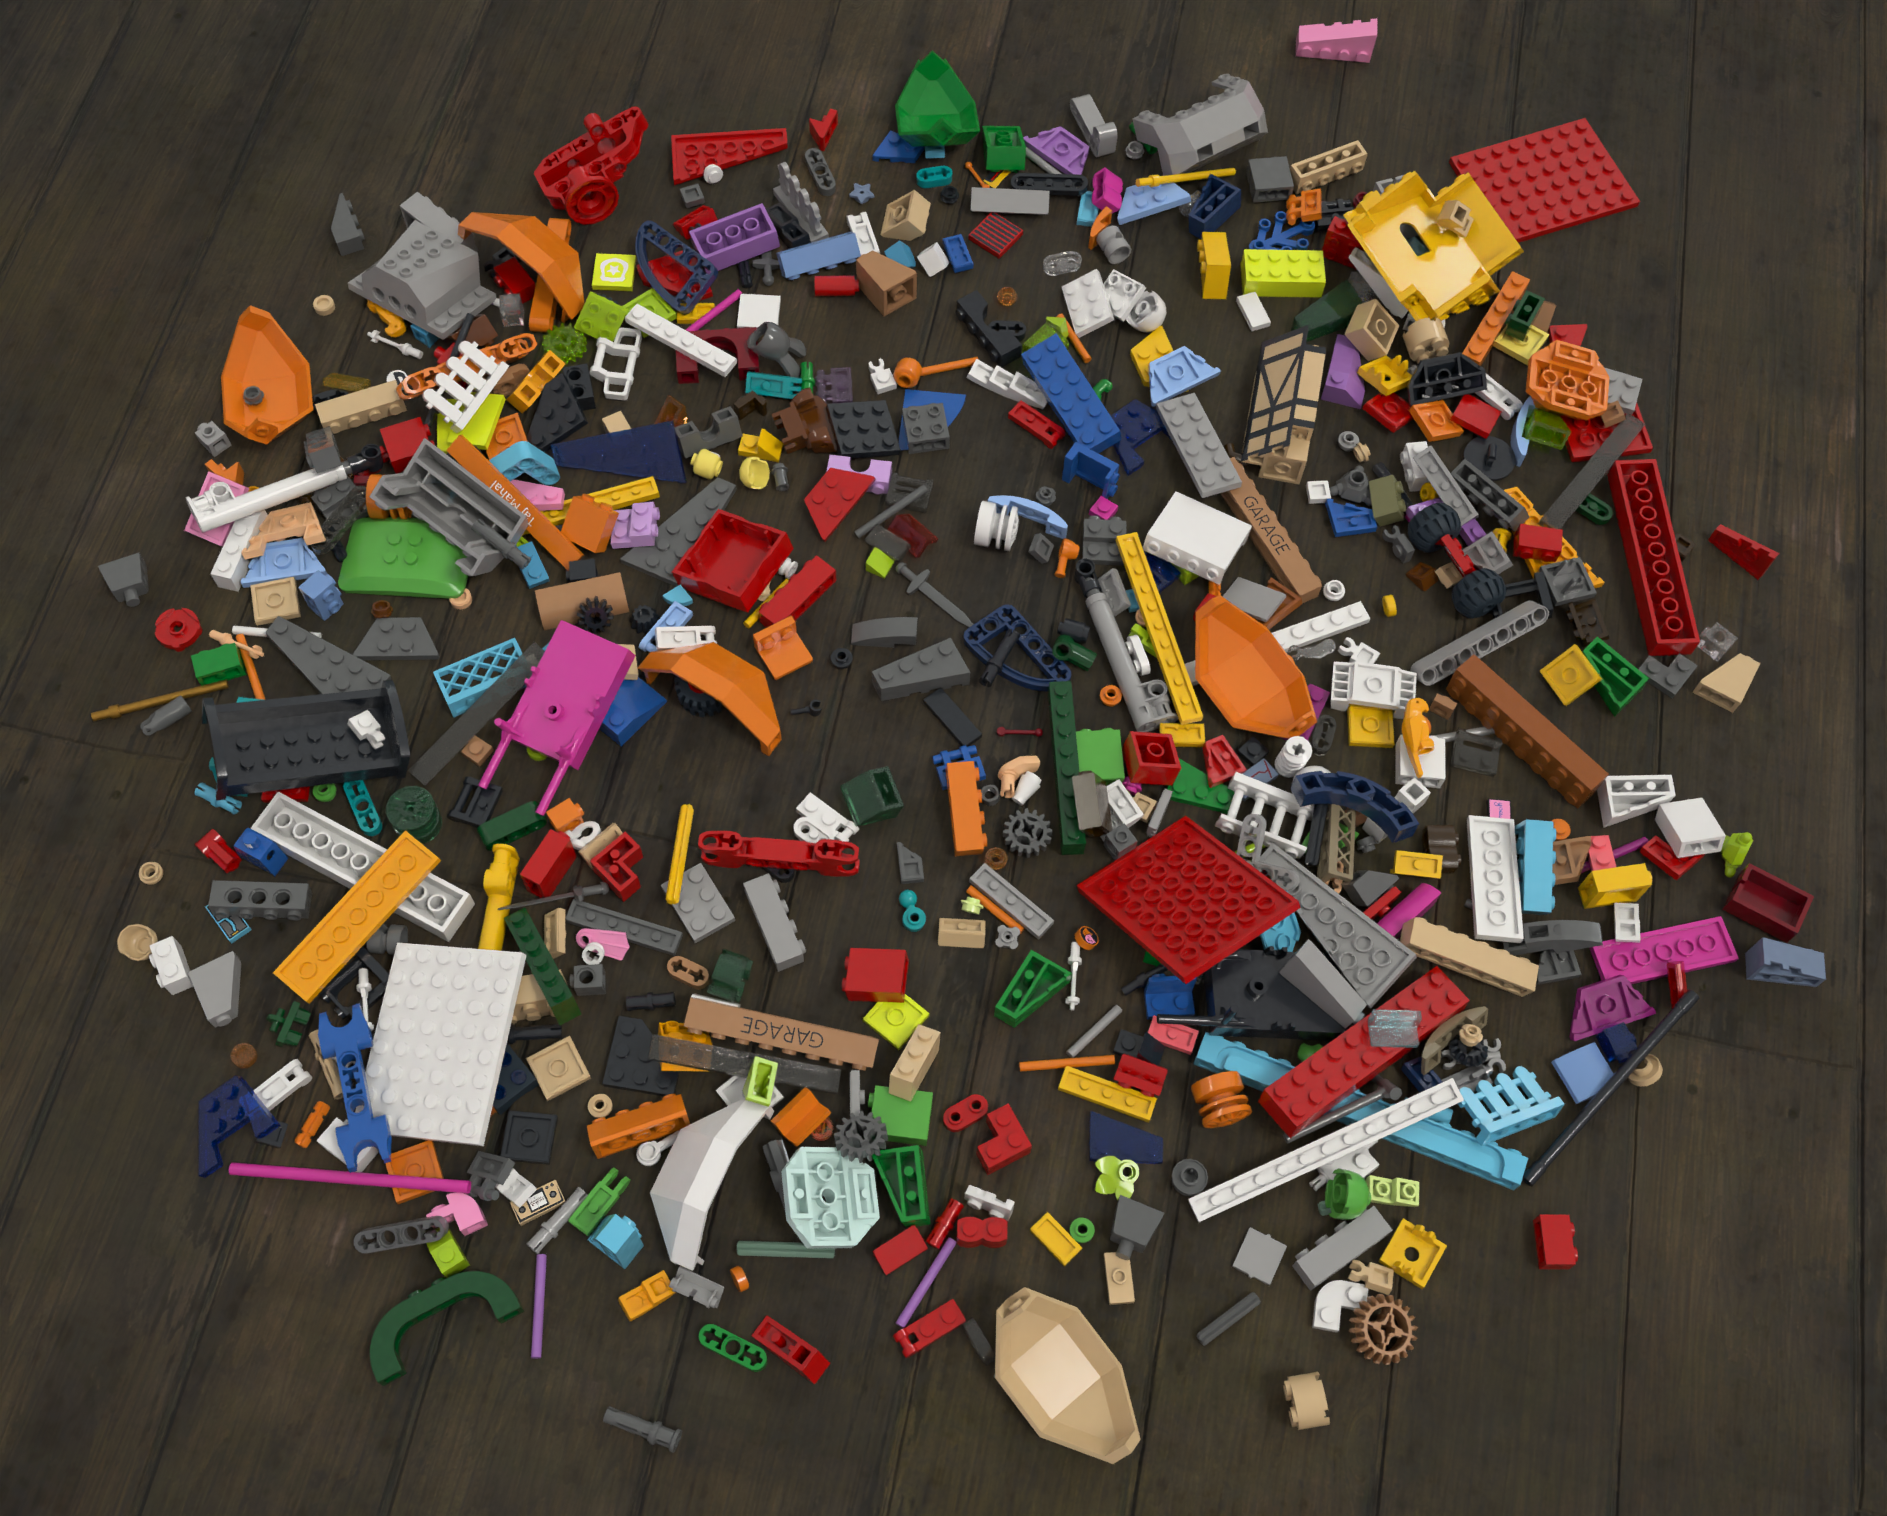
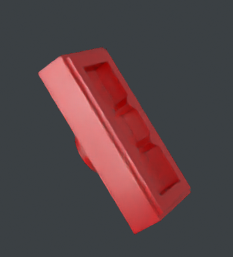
M1396 886L1391 888L1363 913L1371 920L1377 916L1382 918L1390 911L1391 908L1389 906L1397 900L1401 891Z

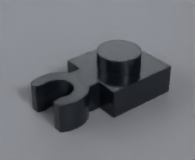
M505 246L492 255L493 261L486 262L483 267L486 272L493 269L490 271V274L494 278L496 276L494 267L513 257L519 263L521 259Z

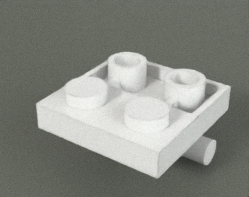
M1114 269L1103 284L1113 316L1124 322L1146 287Z

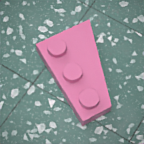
M514 479L510 481L539 511L563 510L565 498L563 488Z

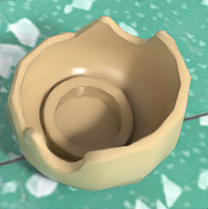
M141 924L128 925L120 932L117 939L119 952L135 961L149 959V955L152 954L149 945L158 942L156 933L149 927Z

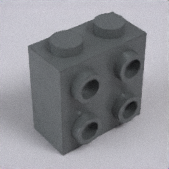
M1287 156L1248 160L1246 176L1253 203L1288 200V197L1293 193L1294 184Z
M930 403L923 406L902 408L903 425L909 454L950 449V436L943 403Z

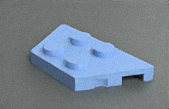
M1175 183L1160 184L1158 187H1137L1136 185L1127 187L1117 217L1118 223L1122 225L1191 202L1190 194Z
M1185 346L1150 362L1148 369L1152 407L1156 406V403L1167 401L1218 376L1221 372L1220 369L1217 367L1214 369L1205 363L1206 360L1195 355L1193 351Z
M303 538L267 543L264 555L255 557L250 561L248 565L249 571L246 577L241 579V585L243 588H247L250 585L289 577L301 580L309 578L317 570L324 575L327 572L313 551L306 545Z

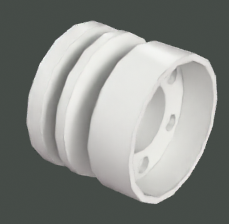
M982 501L976 524L974 545L988 547L991 539L994 538L996 539V549H1000L1002 540H1004V550L1010 551L1018 530V507L1012 506L1010 515H1007L1008 506L1004 505L999 514L997 513L996 503Z

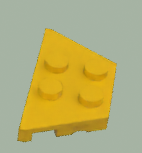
M1162 326L1155 329L1132 348L1130 352L1142 383L1146 387H1150L1149 363L1173 352Z

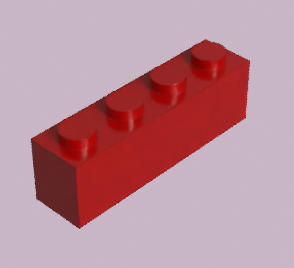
M817 555L812 560H808L798 574L791 576L788 583L783 588H779L775 592L774 597L760 607V623L765 627H769L789 616H792L796 621L836 582V570Z

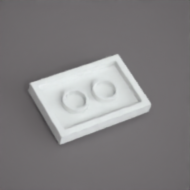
M1097 269L1062 286L1075 334L1079 338L1114 320L1101 275Z

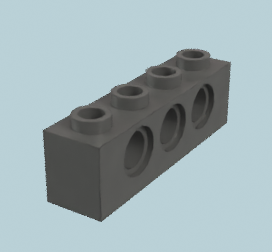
M330 426L306 434L307 440L303 442L306 450V459L310 468H315L316 473L342 466L338 445Z
M213 880L208 907L213 916L218 918L239 916L243 919L263 917L268 920L288 918L297 921L301 920V918L309 919L312 891L307 883ZM235 899H241L238 903H232ZM265 899L263 903L256 904L257 901ZM289 900L287 904L279 905L282 901Z

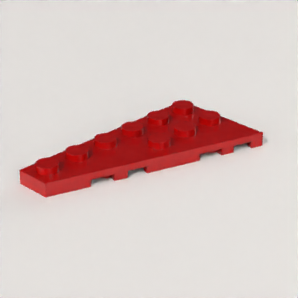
M786 128L671 135L674 185L704 176L705 168L712 164L719 166L723 170L787 149Z

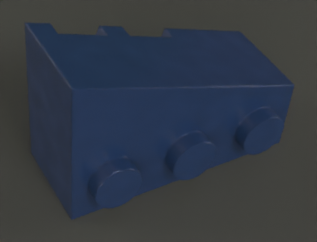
M1210 173L1207 184L1203 186L1202 193L1199 199L1197 198L1189 214V233L1201 239L1202 232H1214L1241 207V189Z

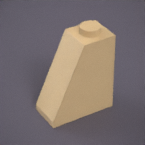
M1740 653L1704 677L1692 693L1733 713L1741 704L1760 663Z

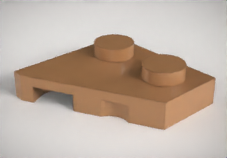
M1591 836L1553 842V851L1556 852V861L1552 867V873L1555 874L1556 878L1555 885L1577 882L1579 880L1591 846Z

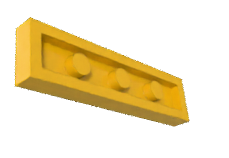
M1067 1065L1058 1090L1148 1123L1157 1100L1155 1097H1149L1139 1091L1121 1087L1114 1082Z

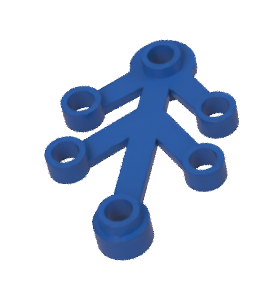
M1279 211L1275 215V227L1272 237L1265 240L1266 232L1270 230L1271 222L1268 219H1261L1258 225V237L1249 244V249L1292 250V248L1307 250L1309 245L1307 239L1301 238L1298 241H1294L1289 238L1300 233L1305 236L1313 234L1315 222H1302L1301 220L1299 225L1281 233L1282 226L1286 222V213ZM1274 245H1280V246H1283V247H1282L1281 249H1278V248H1275V247H1272V246H1274Z

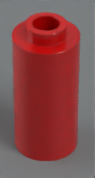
M855 275L815 276V296H855V292H859V279H855Z

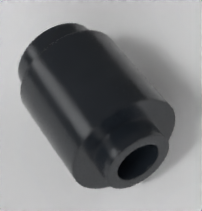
M1065 618L1064 622L1060 621L1057 634L1068 635L1078 644L1081 642L1086 643L1090 626H1086V623Z

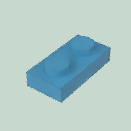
M532 541L518 546L517 548L531 558L526 568L523 570L520 568L529 589L549 582L548 574Z

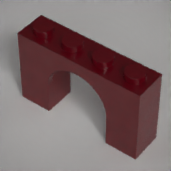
M756 327L688 331L719 349H726L735 354L738 359L740 380H746L748 371L760 373L759 355L751 351L747 345V340L757 329ZM676 350L678 383H699V363Z

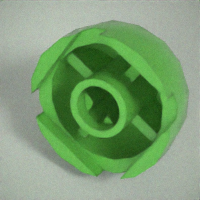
M1341 1168L1334 1170L1332 1174L1336 1175L1333 1180H1328L1325 1191L1326 1208H1331L1332 1212L1328 1214L1330 1217L1341 1220H1351L1361 1216L1371 1202V1193L1369 1192L1367 1182L1360 1174Z

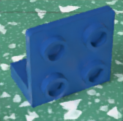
M1155 974L1150 977L1144 991L1147 1020L1152 1019L1157 1014L1195 1015L1192 990L1197 979L1195 978L1189 983L1184 984L1176 976Z

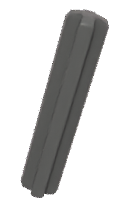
M1251 1292L1198 1332L1196 1337L1203 1346L1207 1345L1257 1307L1261 1302L1259 1297L1254 1292Z

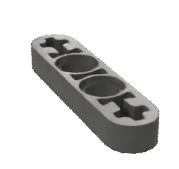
M431 1216L363 1229L355 1236L354 1246L361 1253H372L440 1240L448 1233L449 1224L442 1216ZM433 1225L440 1228L439 1232L430 1230L426 1233V1229ZM409 1226L417 1229L418 1237L416 1239L408 1235L407 1229ZM386 1230L394 1233V1243H390L385 1239L384 1234ZM377 1236V1240L371 1242L370 1244H368V1242L363 1241L364 1237L366 1239H373Z

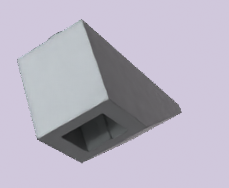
M343 193L339 195L331 226L341 256L363 250L362 241L365 240L361 228H356V226H359L356 215H351L350 213L354 211L350 200H345Z

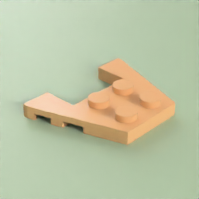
M309 502L271 511L260 525L259 534L252 536L249 540L251 545L248 549L244 548L241 553L245 560L263 556L267 542H279L292 536H304L303 539L306 545L326 541L312 503Z

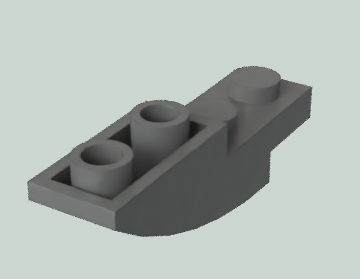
M1549 920L1524 923V939L1521 943L1503 942L1504 950L1513 956L1554 949L1555 953L1603 945L1600 923L1579 920Z

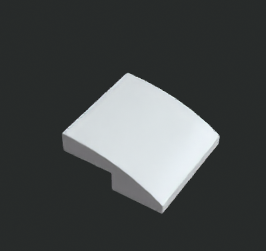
M1120 780L1107 786L1113 830L1124 823L1129 828L1144 816Z

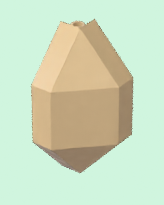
M1026 1287L1007 1298L996 1310L995 1378L1039 1437L1111 1464L1131 1454L1141 1439L1122 1365L1081 1311L1075 1306Z

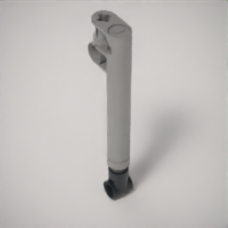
M1087 558L1079 560L1075 569V581L1080 585L1084 597L1087 598L1085 601L1137 732H1149L1159 729L1160 723H1175L1178 720V716L1171 710L1167 685L1162 680L1141 683L1106 595L1100 593L1102 588L1095 573V564ZM1152 692H1159L1161 695H1155Z

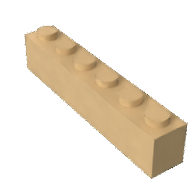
M1414 917L1403 924L1400 942L1413 951L1417 957L1521 997L1535 991L1539 965L1531 963L1529 959L1510 955L1506 950L1492 948L1486 942L1474 941L1465 934H1456L1444 926L1428 923L1424 918Z

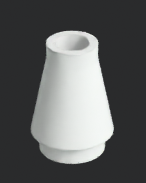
M1029 771L1025 775L1022 774L1012 800L1023 806L1041 787L1039 784L1042 780Z

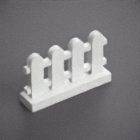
M468 341L461 342L458 350L463 354L460 360L457 357L449 358L446 365L451 370L450 374L439 373L434 378L439 389L436 392L433 389H427L422 394L424 401L427 402L426 407L428 409L435 408L445 416L443 420L446 423H449V421L453 422L450 429L455 433L464 429L509 367L504 361L496 364L494 362L496 358L492 355L487 357L477 349L478 344L475 341L472 344ZM468 359L480 368L478 373L465 364ZM485 373L489 375L486 380L482 378ZM456 375L469 384L466 390L453 380ZM473 389L477 391L474 396L470 394ZM444 391L457 400L454 406L441 396ZM461 405L465 407L462 412L458 410Z

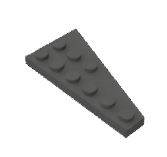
M717 477L658 527V537H655L654 546L634 547L620 559L621 564L677 587L678 583L672 574V570L687 550L697 541L702 530L718 509L725 510L737 490L736 485Z
M280 616L274 620L265 632L267 637L289 658L292 664L302 672L320 694L382 688L384 680H391L390 674Z

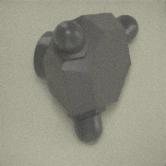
M1360 465L1356 466L1354 470L1348 471L1336 481L1335 486L1329 488L1330 495L1332 496L1341 495L1343 499L1356 503L1362 501L1366 505L1372 506L1369 479L1364 473V468Z

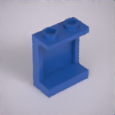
M1075 442L1065 456L1062 480L1070 483L1073 477L1077 475L1103 489L1102 496L1108 499L1109 496H1114L1118 488L1116 483L1120 477V474H1118L1119 464Z

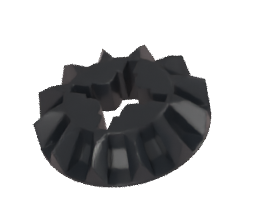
M1456 1034L1450 1042V1054L1462 1065L1469 1067L1479 1066L1488 1057V1047L1484 1045L1483 1039L1476 1046H1471L1472 1050L1469 1054H1466L1467 1046L1461 1042L1459 1035Z

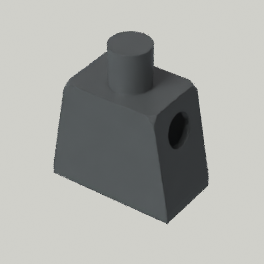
M140 553L98 566L118 602L126 601L127 606L134 607L140 604L139 596L148 593L147 565Z
M1120 1195L1115 1208L1110 1236L1112 1242L1119 1244L1116 1256L1123 1260H1130L1133 1250L1143 1253L1159 1226L1164 1212Z

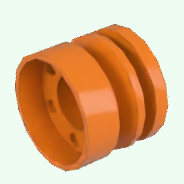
M370 475L366 487V507L369 517L371 519H385L390 514L392 519H397V517L401 519L411 518L413 511L408 507L383 510L376 506L375 501L369 496L382 475Z
M1227 1071L1214 1074L1197 1081L1191 1086L1195 1102L1197 1104H1207L1199 1110V1115L1204 1117L1202 1119L1203 1127H1224L1251 1115V1106L1246 1104L1248 1097L1246 1095H1237L1244 1089L1239 1072Z

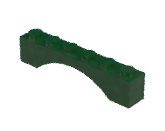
M524 907L505 917L504 920L520 951L526 954V962L559 1025L581 1015L582 1013L526 908Z

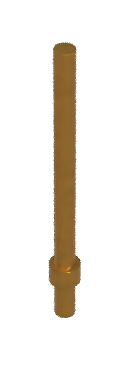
M222 680L121 706L116 704L109 706L108 709L91 713L93 721L110 717L115 719L122 717V714L169 703L180 695L183 699L227 689L229 685L227 680Z

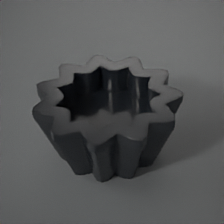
M639 605L638 608L633 610L632 616L629 619V622L632 623L631 629H636L637 634L643 632L646 635L660 619V616L652 607Z

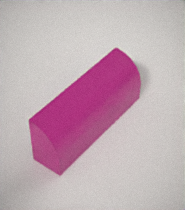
M1422 883L1377 924L1398 939L1401 936L1403 924L1414 917L1421 918L1433 907L1441 892L1429 884Z

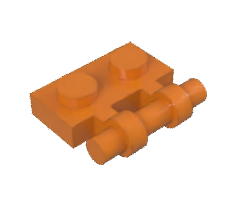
M1321 188L1301 191L1300 197H1296L1293 194L1288 197L1286 201L1288 209L1286 219L1289 225H1294L1297 218L1300 217L1302 222L1322 219Z

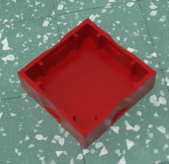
M718 509L704 527L694 545L687 550L672 570V574L678 585L681 584L685 590L748 613L794 548L787 532L764 524L752 523L743 517Z

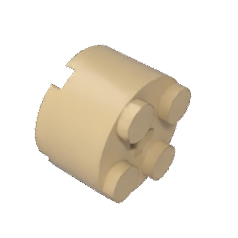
M1430 318L1420 319L1408 326L1409 331L1406 334L1405 332L1403 333V339L1409 356L1417 364H1419L1420 360L1443 356L1449 352V340L1442 321L1438 318H1435L1436 321H1431Z
M1319 1372L1287 1377V1381H1284L1286 1401L1291 1400L1292 1403L1289 1411L1291 1426L1297 1427L1298 1430L1330 1425L1329 1417L1324 1418L1326 1416L1325 1410H1328L1322 1380H1318Z

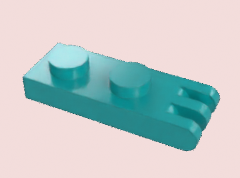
M748 371L745 393L753 390L758 395L793 399L796 395L793 394V391H801V386H795L794 383H802V378Z

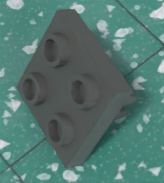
M1580 557L1543 565L1538 570L1539 572H1544L1549 595L1554 606L1593 598L1597 593Z

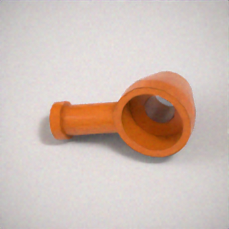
M1063 538L1059 549V562L1055 572V576L1058 578H1065L1067 560L1076 559L1079 553L1080 546L1066 538Z

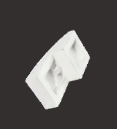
M1614 903L1615 942L1640 943L1639 904Z
M512 1168L504 1185L496 1184L495 1189L519 1208L537 1190L532 1183L519 1175L514 1168Z

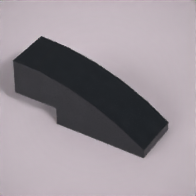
M779 202L766 209L777 231V235L789 249L811 243L809 234L799 225L798 218Z

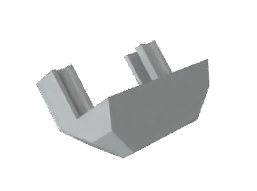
M1223 74L1217 80L1212 81V86L1225 89L1224 92L1219 95L1210 96L1203 103H1195L1192 105V108L1178 111L1175 116L1170 118L1152 113L1149 110L1139 113V116L1132 118L1137 141L1158 149L1163 176L1190 173L1259 140L1268 133L1264 108L1249 81L1240 79V77L1230 76V74Z
M426 438L423 439L404 472L382 475L369 496L375 501L376 506L383 510L408 507L413 511L412 514L415 517L425 520L432 530L443 534L450 544L461 548L467 558L458 559L455 564L461 567L460 570L468 576L491 572L504 558L498 549L471 530L476 520L482 519V521L507 541L517 544L529 525L526 515Z

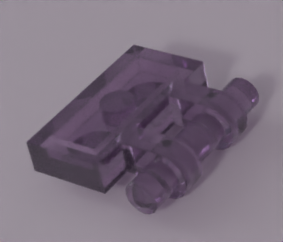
M851 367L831 368V375H825L824 370L817 371V376L815 377V385L817 386L816 396L822 398L825 403L827 400H832V403L853 402ZM831 385L832 390H826L825 386Z

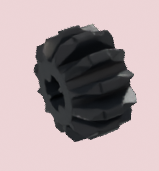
M595 596L592 602L587 597L586 604L580 603L579 608L581 610L576 612V615L580 617L578 624L584 625L585 631L592 628V633L594 634L597 628L604 632V625L610 627V620L614 619V614L611 613L613 610L612 605H606V599L599 602L598 596ZM596 612H598V617H596V615L595 618L591 616L592 613L596 614Z

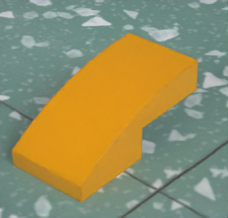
M664 1270L646 1279L640 1286L618 1298V1302L630 1322L676 1293L672 1291L673 1288L669 1287L671 1281Z

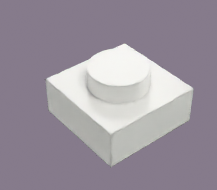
M1328 481L1307 482L1306 490L1309 504L1325 503L1326 499H1331Z

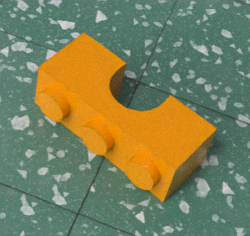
M549 350L506 400L523 413L533 404L541 394L545 384L559 373L565 363Z

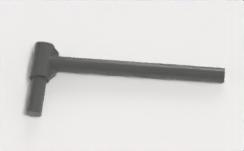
M1378 1074L1371 1079L1378 1086L1376 1091L1319 1117L1291 1139L1287 1134H1284L1283 1137L1288 1144L1382 1098L1397 1100L1401 1097L1402 1091L1391 1081L1384 1079Z

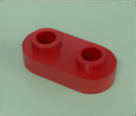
M978 1094L965 1098L945 1111L943 1116L944 1126L951 1132L962 1131L986 1116L988 1102L983 1096ZM979 1103L981 1107L973 1109L972 1104ZM958 1115L960 1119L958 1121H953L951 1119V1116Z

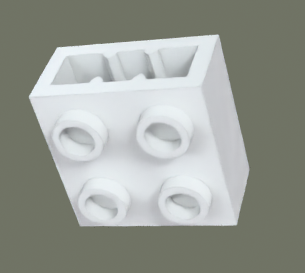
M1400 735L1396 742L1395 784L1406 785L1415 777L1424 787L1441 788L1445 781V739L1429 736L1434 741L1435 749L1429 754L1418 755L1423 775L1421 778H1417L1403 735Z

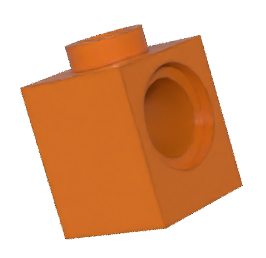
M570 798L546 811L547 817L557 833L558 831L565 832L567 830L572 832L578 825L584 823L582 808L578 803L573 804Z

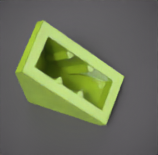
M757 1056L754 1057L742 1090L745 1100L769 1107L778 1063Z

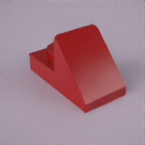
M831 108L827 116L824 115L822 122L809 119L810 133L821 151L825 150L838 125V112Z

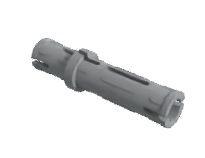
M577 1187L574 1193L547 1222L541 1224L542 1228L526 1245L531 1247V1250L536 1254H539L552 1238L558 1236L557 1232L569 1220L588 1194H585L584 1190Z

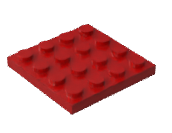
M1637 402L1632 415L1624 413L1626 420L1607 428L1601 416L1588 420H1576L1555 414L1571 462L1651 453L1653 449Z

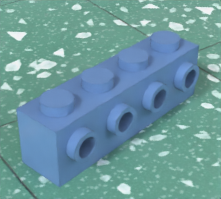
M847 232L776 253L782 276L789 278V280L800 278V274L805 272L808 275L817 273L819 268L826 267V269L835 268L838 266L837 263L843 261L845 264L856 261L857 257L861 256L854 232Z

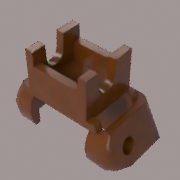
M805 388L798 392L792 399L793 401L790 402L791 407L772 414L774 421L778 420L775 422L777 429L785 427L788 437L782 439L787 454L807 447L808 450H813L814 453L838 452L826 412L827 404L819 396L813 395L810 388Z

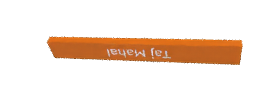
M459 435L446 451L463 468L526 515L529 524L526 530L567 570H569V561H578L584 556L463 435Z

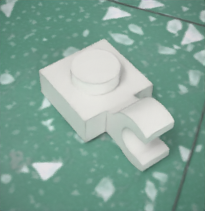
M368 710L348 719V726L360 741L367 738L375 750L384 745L381 742L385 740L384 735L380 732L381 726Z

